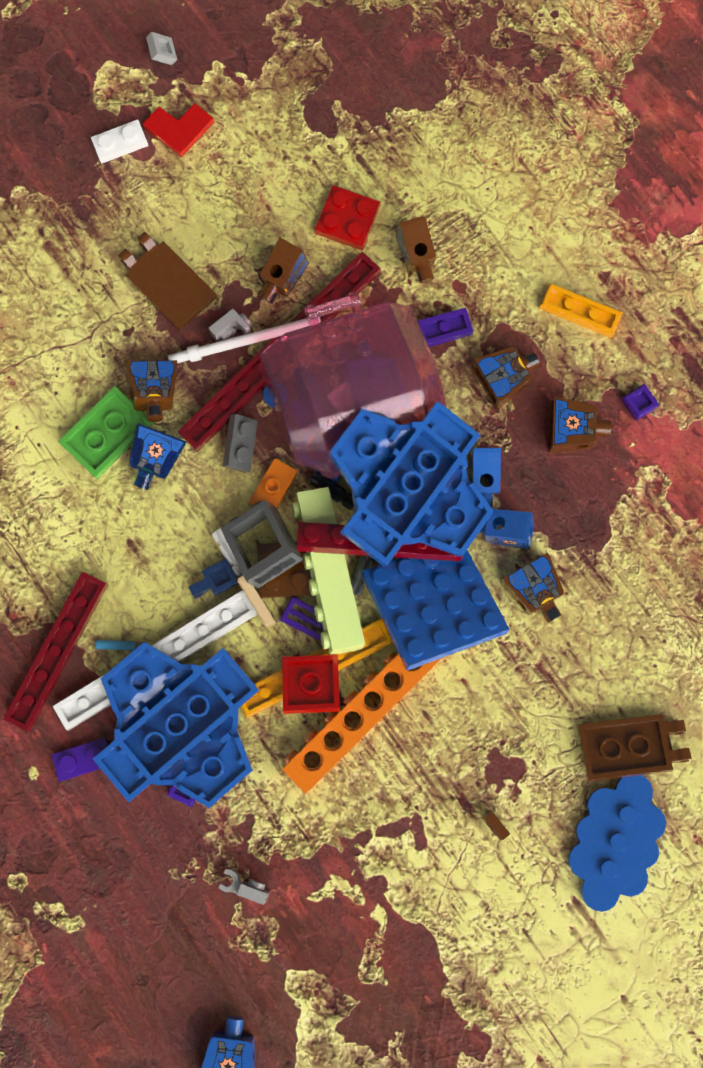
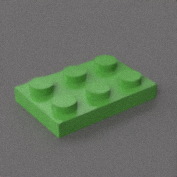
M114 386L58 442L98 479L135 443L139 425L150 428L154 423L147 421V417L142 411L134 410L132 401Z

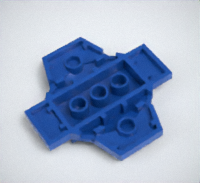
M439 401L432 406L421 422H411L404 425L396 424L392 419L361 409L328 453L351 487L355 507L354 514L340 533L384 567L389 564L402 545L423 543L459 557L463 556L494 512L477 486L467 478L466 468L468 467L466 455L481 435Z
M143 642L101 678L113 712L116 714L117 723L114 730L115 740L95 756L93 760L128 802H131L150 784L173 785L181 792L210 808L253 771L237 727L239 708L253 697L259 689L224 648L200 666L181 664L148 643Z

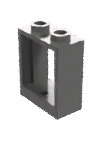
M267 500L255 503L251 506L250 510L241 516L232 518L226 526L221 528L246 582L258 589L303 560L300 552L296 551L297 546L277 507ZM267 518L282 547L251 566L238 537Z

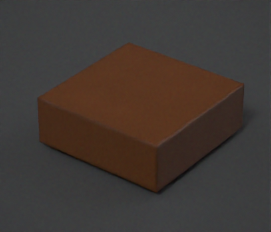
M489 810L482 816L483 821L499 840H504L510 835L493 811Z

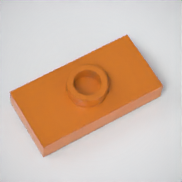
M274 458L248 505L252 506L257 502L267 500L278 509L295 480L298 471Z

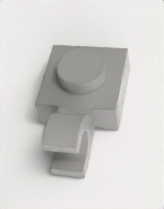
M225 870L224 873L233 878V883L229 886L221 883L219 889L224 892L236 893L238 896L262 905L266 903L270 892L264 889L266 884L254 879H249V882H242L235 870Z

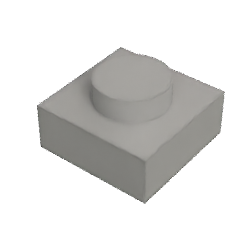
M151 32L146 37L152 60L172 65L177 60L171 37Z

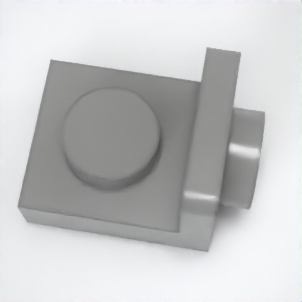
M232 309L210 326L209 331L212 338L219 342L232 338L236 334L237 329L244 335L251 333L250 327L252 324L243 313L239 315Z

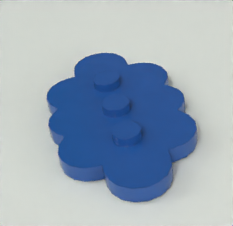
M642 775L619 778L614 790L600 788L593 791L587 799L586 808L588 815L581 818L576 825L575 833L579 843L571 848L568 854V864L573 874L583 879L580 891L582 900L594 911L604 912L610 910L616 905L620 894L632 897L643 892L648 883L646 869L654 865L659 857L656 840L663 835L666 829V819L662 811L651 804L653 797L652 785Z

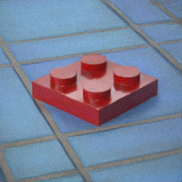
M333 185L316 225L315 234L363 251L381 207V202Z
M338 654L282 657L284 714L340 712Z

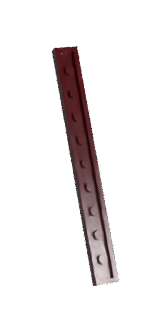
M361 252L290 321L294 322L320 315L321 326L273 338L178 431V434L198 452L229 422L230 415L237 414L381 273V268L364 252Z

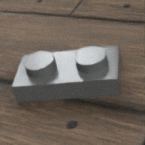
M238 414L230 415L222 467L243 473L251 471L257 420Z

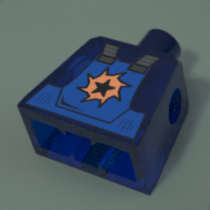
M137 423L134 429L128 462L129 467L138 470L133 485L149 490L154 476L166 479L187 441Z

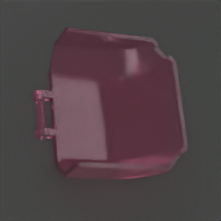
M357 291L348 293V297L315 307L313 304L305 306L304 311L310 326L285 333L260 353L261 373L296 464L303 467H311L322 472L321 475L330 479L342 474L328 453L361 409L392 419L396 424L404 425L411 422H421L437 401L446 407L443 387L435 361L412 307L385 302L363 309ZM350 307L353 313L320 323L317 318Z

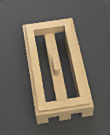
M244 576L239 577V585L264 626L269 628L276 624L254 586L247 583Z

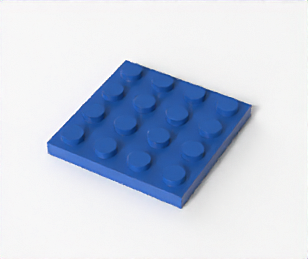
M468 550L464 553L461 561L398 558L390 561L385 567L378 565L362 571L361 576L407 671L500 637L509 631L505 619Z

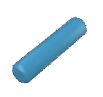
M96 640L95 648L134 651L137 648V642Z

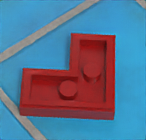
M195 103L179 120H176L159 106L143 123V127L182 158L213 125L214 118Z

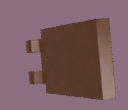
M143 232L137 240L146 252L136 260L125 248L118 257L121 259V263L130 270L126 274L127 279L180 332L217 298V295L164 241L157 246L146 232Z
M663 714L578 724L587 782L672 772V763H685L692 759L690 748L672 750L669 735H682L686 732L684 720L664 722Z

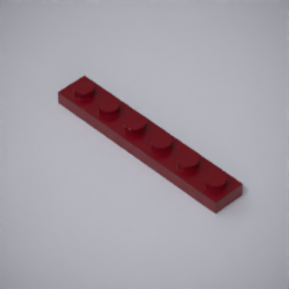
M298 522L296 547L298 552L369 556L340 533L345 525ZM423 543L402 545L394 555L396 558L461 561L463 557Z
M82 571L3 720L26 732L31 731L108 587L107 583Z

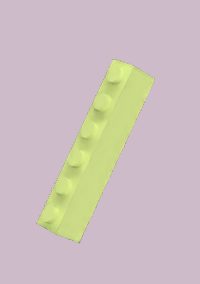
M329 487L296 493L295 500L291 503L293 517L298 518L299 522L337 524ZM304 553V567L306 570L310 569L312 577L309 580L310 593L312 596L316 595L318 606L314 607L317 622H322L324 630L320 634L323 649L328 648L329 655L361 650L365 645V640L345 555Z

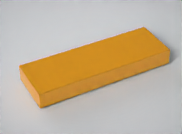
M550 283L539 308L609 338L613 337L623 314L621 311Z

